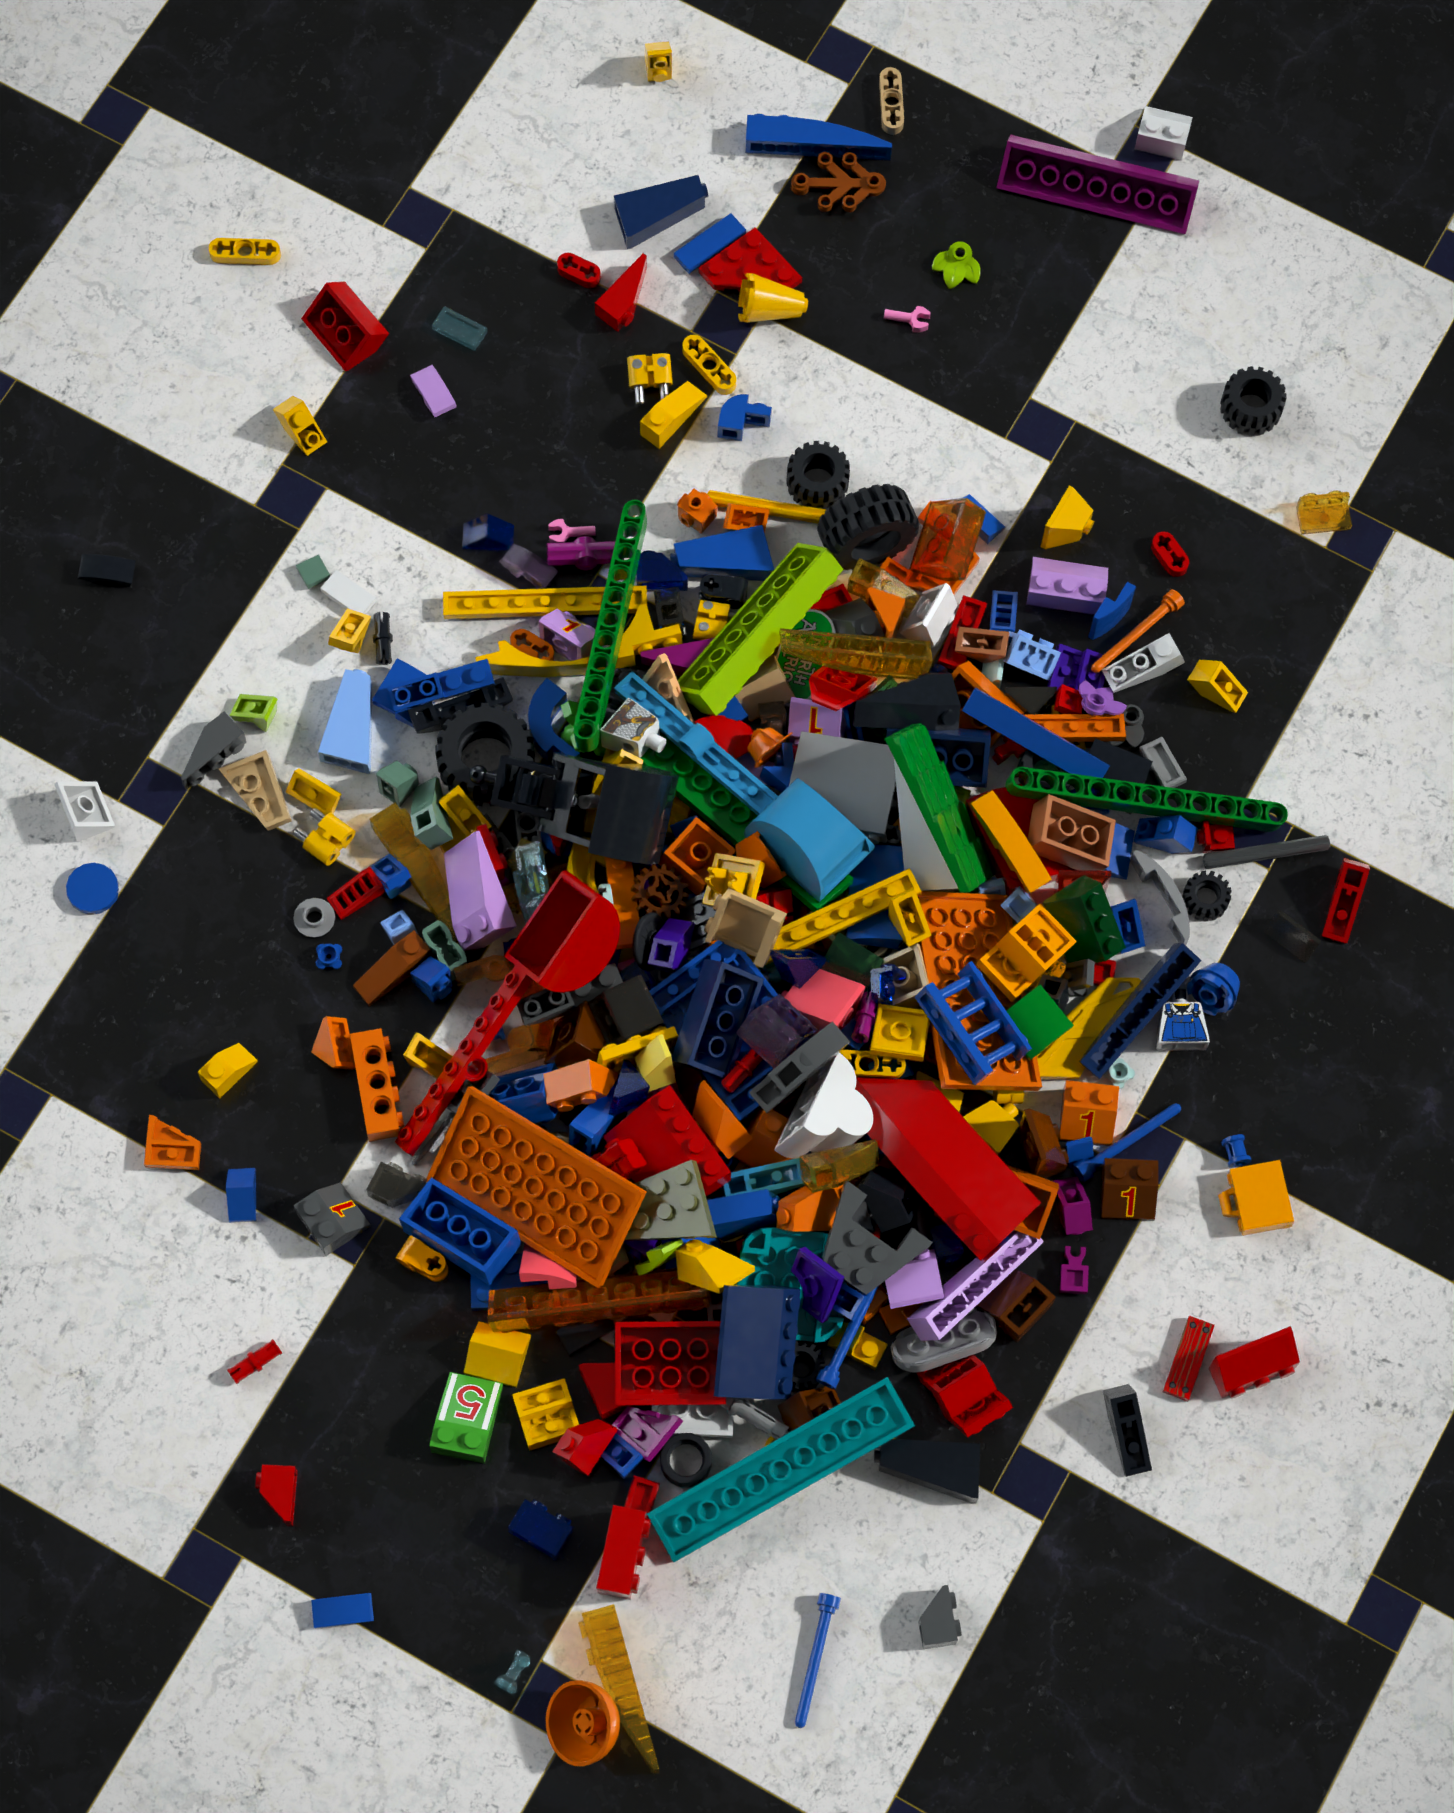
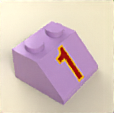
M555 609L539 620L540 638L550 643L555 652L570 661L590 656L595 635L593 627L590 625L584 626L577 621L574 615L567 611L562 612L559 609Z
M791 697L788 734L791 732L793 734L788 738L793 746H798L801 731L844 738L847 724L843 708L833 711L812 702V700Z

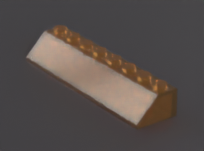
M677 1268L650 1271L640 1276L638 1273L607 1276L603 1286L599 1288L582 1279L577 1280L576 1288L549 1289L548 1284L489 1290L487 1318L493 1332L509 1333L517 1329L528 1328L535 1330L551 1325L565 1326L569 1323H592L595 1320L602 1319L618 1320L622 1317L635 1315L644 1317L652 1313L663 1312L670 1314L677 1310H700L704 1307H710L709 1290L678 1280Z

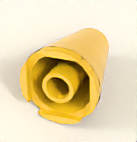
M753 273L745 274L748 280L743 279L738 301V307H743V314H738L740 322L748 323L799 318L802 316V313H806L808 298H805L803 292Z

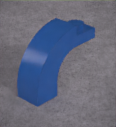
M548 678L537 688L529 705L528 722L529 730L533 736L534 747L547 762L553 756V753L580 757V753L562 740L552 728V722L561 710V705L567 702V693Z

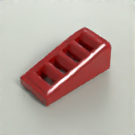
M369 866L327 897V901L342 920L385 893L383 884ZM368 880L373 885L371 889L365 883ZM358 886H360L365 893L362 896L356 889ZM351 892L356 899V901H354L353 903L347 895V893ZM341 897L348 906L343 909L338 901Z

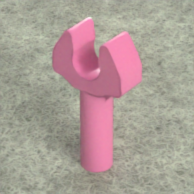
M917 306L911 313L885 309L884 319L909 323L913 332L920 333L928 330L929 324L920 322L917 319H930L931 313L921 306Z
M556 519L548 525L549 531L559 530L562 532L560 535H550V543H565L570 537L596 536L595 526L569 527L564 523L563 519Z

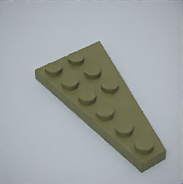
M689 1160L634 1183L647 1191L625 1240L717 1238L697 1161Z

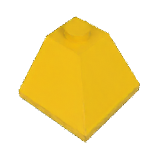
M1069 486L1045 525L1041 547L1044 549L1077 542L1081 539L1083 533L1088 535L1094 524V521L1091 520L1093 509L1073 487Z
M690 1240L675 1250L678 1280L719 1294L723 1292L724 1285H734L755 1271L754 1265L700 1240Z

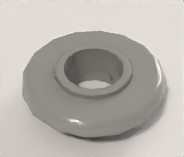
M311 898L299 904L293 919L300 933L315 938L323 936L331 930L335 921V913L327 901ZM317 911L322 914V918L316 923H311L307 920V916L311 912Z

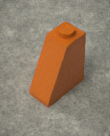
M826 1173L779 1200L776 1228L792 1232L830 1231L836 1214L835 1210L842 1194V1186L845 1181H848V1176Z

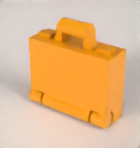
M1280 1160L1230 1169L1227 1179L1231 1188L1220 1193L1218 1197L1222 1215L1224 1217L1238 1218L1237 1223L1242 1236L1292 1227L1294 1217ZM1232 1195L1236 1206L1235 1211H1232V1206L1229 1196Z

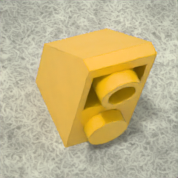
M669 41L645 43V63L648 82H663L672 79V50Z
M291 396L273 409L284 430L306 456L327 443L303 400Z

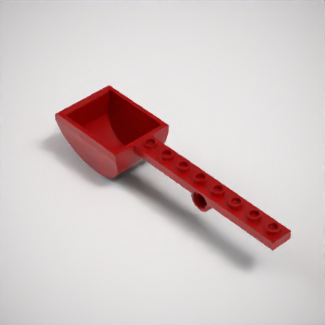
M564 870L560 873L504 955L505 958L515 965L514 968L505 976L501 987L490 998L486 1009L475 1020L471 1031L460 1042L458 1050L451 1060L445 1064L443 1072L436 1082L430 1086L427 1095L421 1104L415 1108L406 1126L400 1130L395 1143L406 1153L414 1156L466 1079L474 1082L485 1076L488 1065L482 1055L533 980L550 991L569 992L585 986L602 972L615 952L620 934L619 916L610 901L569 871Z

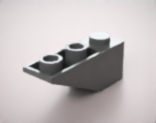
M225 711L208 723L202 730L181 776L186 790L191 786L198 785L208 772L220 768L227 757L231 754L239 753L244 748L245 743H247L244 732Z

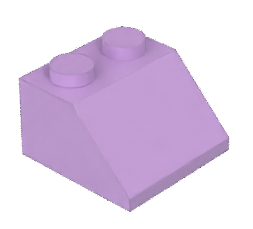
M927 1248L885 1280L891 1309L944 1298L934 1249L929 1250Z

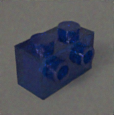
M525 1499L508 1526L509 1533L557 1560L573 1534V1527L570 1526L571 1521L561 1514L557 1513L556 1516H553L546 1512L547 1507L537 1500L533 1499L532 1502H529Z

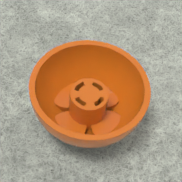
M574 1680L564 1683L554 1692L546 1712V1731L553 1750L563 1761L573 1766L593 1764L610 1752L619 1735L620 1716L616 1703L607 1691L592 1682Z

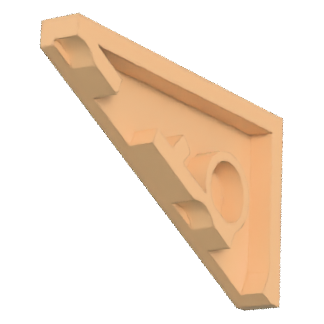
M663 653L656 658L642 680L694 723L668 656Z

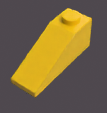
M689 381L685 382L656 403L641 419L640 435L660 449L707 398V395Z

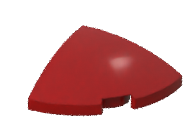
M711 715L693 721L694 724L699 723L712 734L715 742L734 759L748 752V745L751 742L754 730L741 720L736 721L726 718L724 715Z

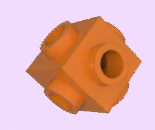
M694 488L689 494L685 493L677 503L678 517L681 523L686 527H693L701 534L717 517L718 505L712 501L708 494L705 492L700 493Z

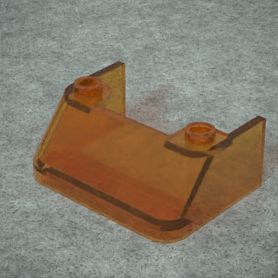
M492 955L453 969L456 984L460 986L484 977L492 982L502 981L515 965L504 956ZM533 980L522 998L543 990L542 986ZM554 1020L525 1026L524 1024L512 1029L507 1037L510 1051L485 1059L488 1065L487 1071L495 1075L544 1059L551 1038Z

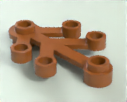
M822 152L818 156V166L826 169L835 178H809L804 173H798L791 179V190L796 195H805L809 192L810 188H836L829 195L819 197L818 208L823 212L830 211L832 205L850 189L860 190L854 195H847L843 198L842 208L846 212L855 211L857 205L868 195L878 196L886 187L884 176L877 172L869 173L857 162V157L852 152H847L843 155L842 165L846 169H851L859 178L849 177L832 161L833 157L830 153ZM822 159H828L829 162H826V163H825V162H822L821 160H822ZM852 159L853 162L848 163L845 160ZM874 181L877 182V184L873 185L870 182ZM823 201L829 202V205H823L821 203ZM849 201H850V202H853L854 204L851 205V206H848V205L846 204V202H849Z

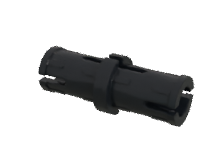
M377 612L373 615L375 627L373 643L376 644V664L383 665L382 660L383 655H385V665L392 663L391 643L393 642V635L390 633V614L383 612V622H381V614Z

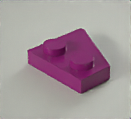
M627 1406L612 1426L618 1429L616 1433L635 1448L645 1460L651 1462L682 1424L683 1420L676 1415L669 1416L656 1411H643L639 1408Z

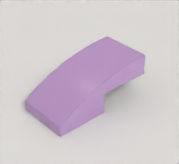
M433 365L410 375L412 383L422 395L425 405L434 417L457 407L452 395Z

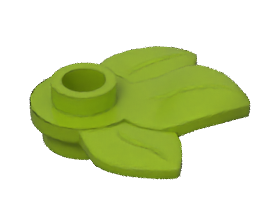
M965 242L953 243L948 251L939 253L933 260L932 270L943 271L944 281L949 289L959 285L964 278L974 284H977L979 280L980 265L972 257V249ZM957 250H963L965 255L963 257L956 256L955 252Z

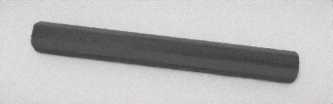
M1327 835L1206 853L1203 856V864L1205 868L1209 869L1325 851L1330 848V840Z

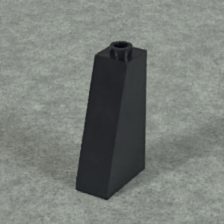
M891 1439L874 1449V1463H879L880 1472L969 1503H977L979 1498V1443Z

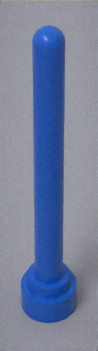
M1177 1103L1172 1104L1090 1160L1080 1159L1072 1165L1074 1174L1078 1176L1082 1183H1085L1093 1177L1096 1168L1103 1164L1105 1158L1114 1157L1180 1113L1181 1106Z
M879 1286L865 1295L867 1299L855 1321L850 1320L829 1365L825 1366L824 1369H820L816 1377V1381L820 1384L836 1389L840 1381L838 1377L840 1372L838 1370Z
M819 1593L817 1605H819L818 1611L821 1613L795 1719V1725L798 1728H803L806 1725L831 1615L835 1614V1610H839L841 1598L831 1594Z

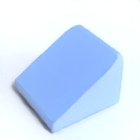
M403 910L380 922L393 945L415 930L417 933L413 922Z

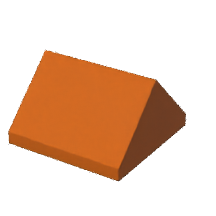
M870 587L867 589L865 602L873 610L885 634L882 646L885 652L891 651L902 623L906 599Z

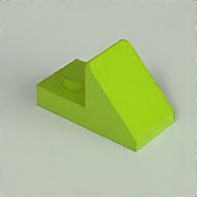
M239 694L229 716L235 721L253 722L262 731L267 732L276 714L278 699L274 696Z

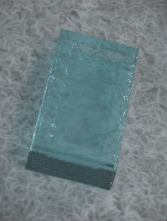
M445 306L432 324L433 330L474 351L487 333V327Z

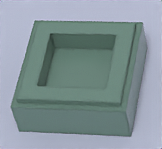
M319 554L296 565L308 589L328 580L330 577V573Z

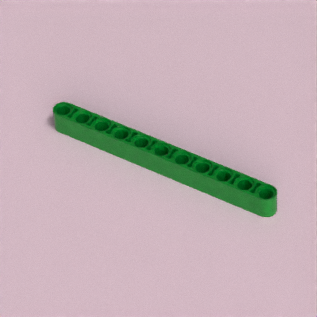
M639 500L628 501L622 510L574 723L575 743L577 748L583 752H590L596 749L600 740V729L604 722L647 528L646 507ZM605 667V669L598 670L597 668ZM595 689H600L598 692H592ZM591 711L596 712V713L591 714V715L587 714L588 712H591ZM584 734H591L588 737H582Z
M1028 767L1014 769L1005 784L1008 793L1016 797L1040 800L1050 794L1080 806L1159 817L1180 815L1187 821H1209V824L1266 832L1277 830L1288 817L1286 807L1278 802ZM1014 778H1021L1025 786L1017 785ZM1040 781L1047 782L1050 785V790L1042 788ZM1065 785H1072L1076 793L1068 792ZM1091 788L1098 789L1101 797L1094 796ZM1116 792L1124 793L1127 800H1120ZM1142 795L1148 796L1152 804L1145 803ZM1167 799H1173L1177 807H1171ZM1193 802L1199 803L1202 811L1196 810L1193 807ZM1218 806L1226 808L1227 815L1222 814L1218 810ZM1243 809L1249 810L1253 818L1246 817ZM1268 813L1275 814L1278 822L1272 821Z

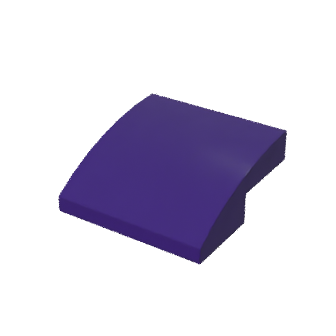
M1063 644L1056 646L1055 650L1061 652L1047 683L1046 693L1057 695V689L1062 684L1078 690L1079 685L1083 681L1089 682L1095 689L1103 688L1105 676L1102 670L1098 673H1094L1091 670L1092 664L1102 657L1103 654L1090 649L1082 652Z

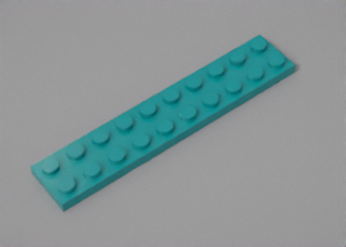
M886 1377L650 1511L647 1515L651 1519V1523L674 1563L911 1429L915 1424L891 1381Z

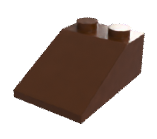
M1030 1108L1025 1109L1017 1134L1031 1174L1048 1178L1064 1173L1067 1163H1069V1157L1066 1149L1060 1147L1058 1139L1061 1136L1057 1124H1052L1050 1116Z

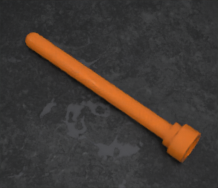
M1173 589L1163 596L1161 605L1093 663L1091 670L1094 673L1100 672L1166 613L1178 611L1185 604L1183 597Z

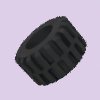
M1253 366L1247 368V371L1242 368L1238 370L1237 375L1233 373L1230 376L1229 381L1225 385L1220 403L1221 413H1224L1223 419L1225 422H1230V428L1234 429L1236 427L1239 429L1238 433L1243 434L1245 431L1248 432V436H1254L1255 432L1258 435H1262L1265 429L1269 432L1273 429L1274 425L1278 424L1285 406L1287 394L1284 393L1286 389L1284 384H1280L1281 379L1278 376L1273 377L1274 372L1270 370L1265 372L1263 367H1258V370H1254ZM1244 395H1255L1260 397L1266 405L1258 408L1251 407L1245 404L1241 397Z
M814 441L813 445L807 442L803 444V449L798 447L795 450V455L791 454L787 466L786 484L790 496L794 495L793 500L796 503L801 501L802 506L827 509L828 505L831 504L833 506L834 502L843 499L848 491L850 464L849 460H846V454L844 452L839 453L838 446L830 447V442L824 441V444ZM812 469H823L832 477L828 481L817 483L809 480L804 474Z

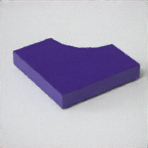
M800 1248L791 1272L798 1278L803 1290L804 1300L802 1308L819 1322L824 1323L829 1319L845 1277L808 1248Z

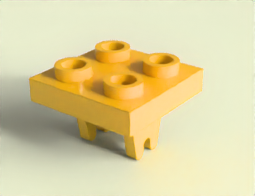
M715 853L712 867H708L710 875L705 878L707 886L702 904L713 907L719 894L723 896L728 888L756 900L765 863L759 860Z

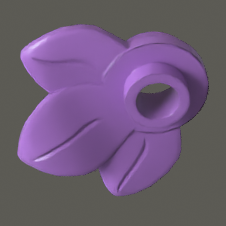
M1083 681L1079 685L1078 690L1083 698L1081 705L1088 714L1102 715L1106 713L1119 715L1125 711L1127 705L1113 701V691L1110 687L1095 689L1087 681Z

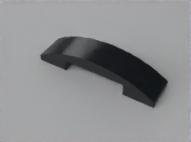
M504 677L494 680V685L480 688L462 696L435 705L431 701L408 709L407 712L416 733L421 734L443 730V724L447 719L453 721V714L461 710L463 713L467 711L466 706L474 704L475 708L481 707V703H489V707L495 708L496 704L506 706L511 703L513 698Z

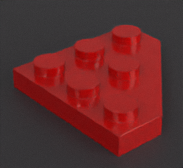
M756 227L698 268V273L714 290L724 291V288L737 289L740 292L743 279L748 280L745 276L746 273L759 275L792 289L802 283V277Z

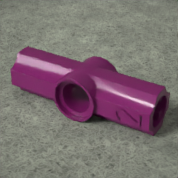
M583 536L571 543H547V564L575 565L580 570H591L597 564H611L615 541L596 542L591 537Z

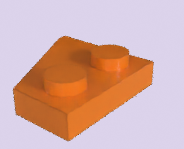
M149 1115L144 1166L147 1168L199 1170L201 1142L190 1135H185L174 1126H169L160 1121L156 1116Z

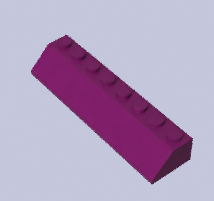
M1010 135L1005 149L997 188L1186 234L1200 181Z

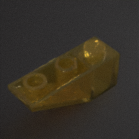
M860 558L848 580L847 591L865 600L867 589L870 587L906 599L903 617L907 619L921 596L883 568Z
M876 1139L799 1156L802 1182L812 1193L839 1187L845 1181L849 1182L879 1166Z

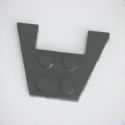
M845 1181L842 1186L839 1204L835 1210L836 1214L833 1225L828 1234L822 1260L845 1277L844 1281L862 1294L867 1295L931 1246L933 1242L914 1228H910L896 1250L888 1246L852 1219L867 1195L850 1182Z

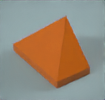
M728 503L723 528L740 530L763 525L765 533L770 509Z
M326 1016L322 1020L311 1053L332 1068L355 1069L356 1067L347 1018Z

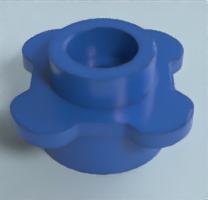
M320 944L317 946L318 960L316 961V966L319 969H324L325 967L339 969L341 967L340 953L342 952V947L339 944Z

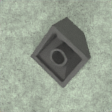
M862 598L824 612L833 622L836 631V640L831 653L835 661L839 662L882 644L885 634L875 613Z

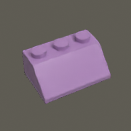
M1033 557L1026 604L1095 615L1106 598L1108 568Z

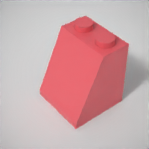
M808 965L803 973L801 971L796 973L791 982L792 988L789 992L784 990L780 998L807 1033L813 1037L831 1022H834L842 1030L854 1017L857 1010H859L865 986Z

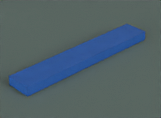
M976 687L962 709L966 714L1068 773L1103 778L1110 765Z

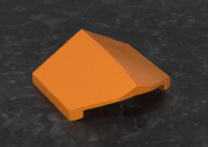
M757 831L738 842L735 848L737 857L759 860L765 863L760 887L765 889L785 877L786 873L780 870L776 860L759 838L761 835Z

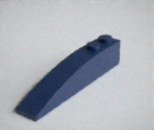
M1174 943L1109 1020L1079 1062L1095 1077L1100 1079L1202 960L1184 943Z

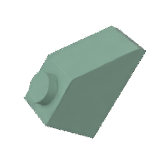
M395 761L376 773L380 794L399 807L403 805L415 787L419 785L417 771L407 763L403 765L399 761Z

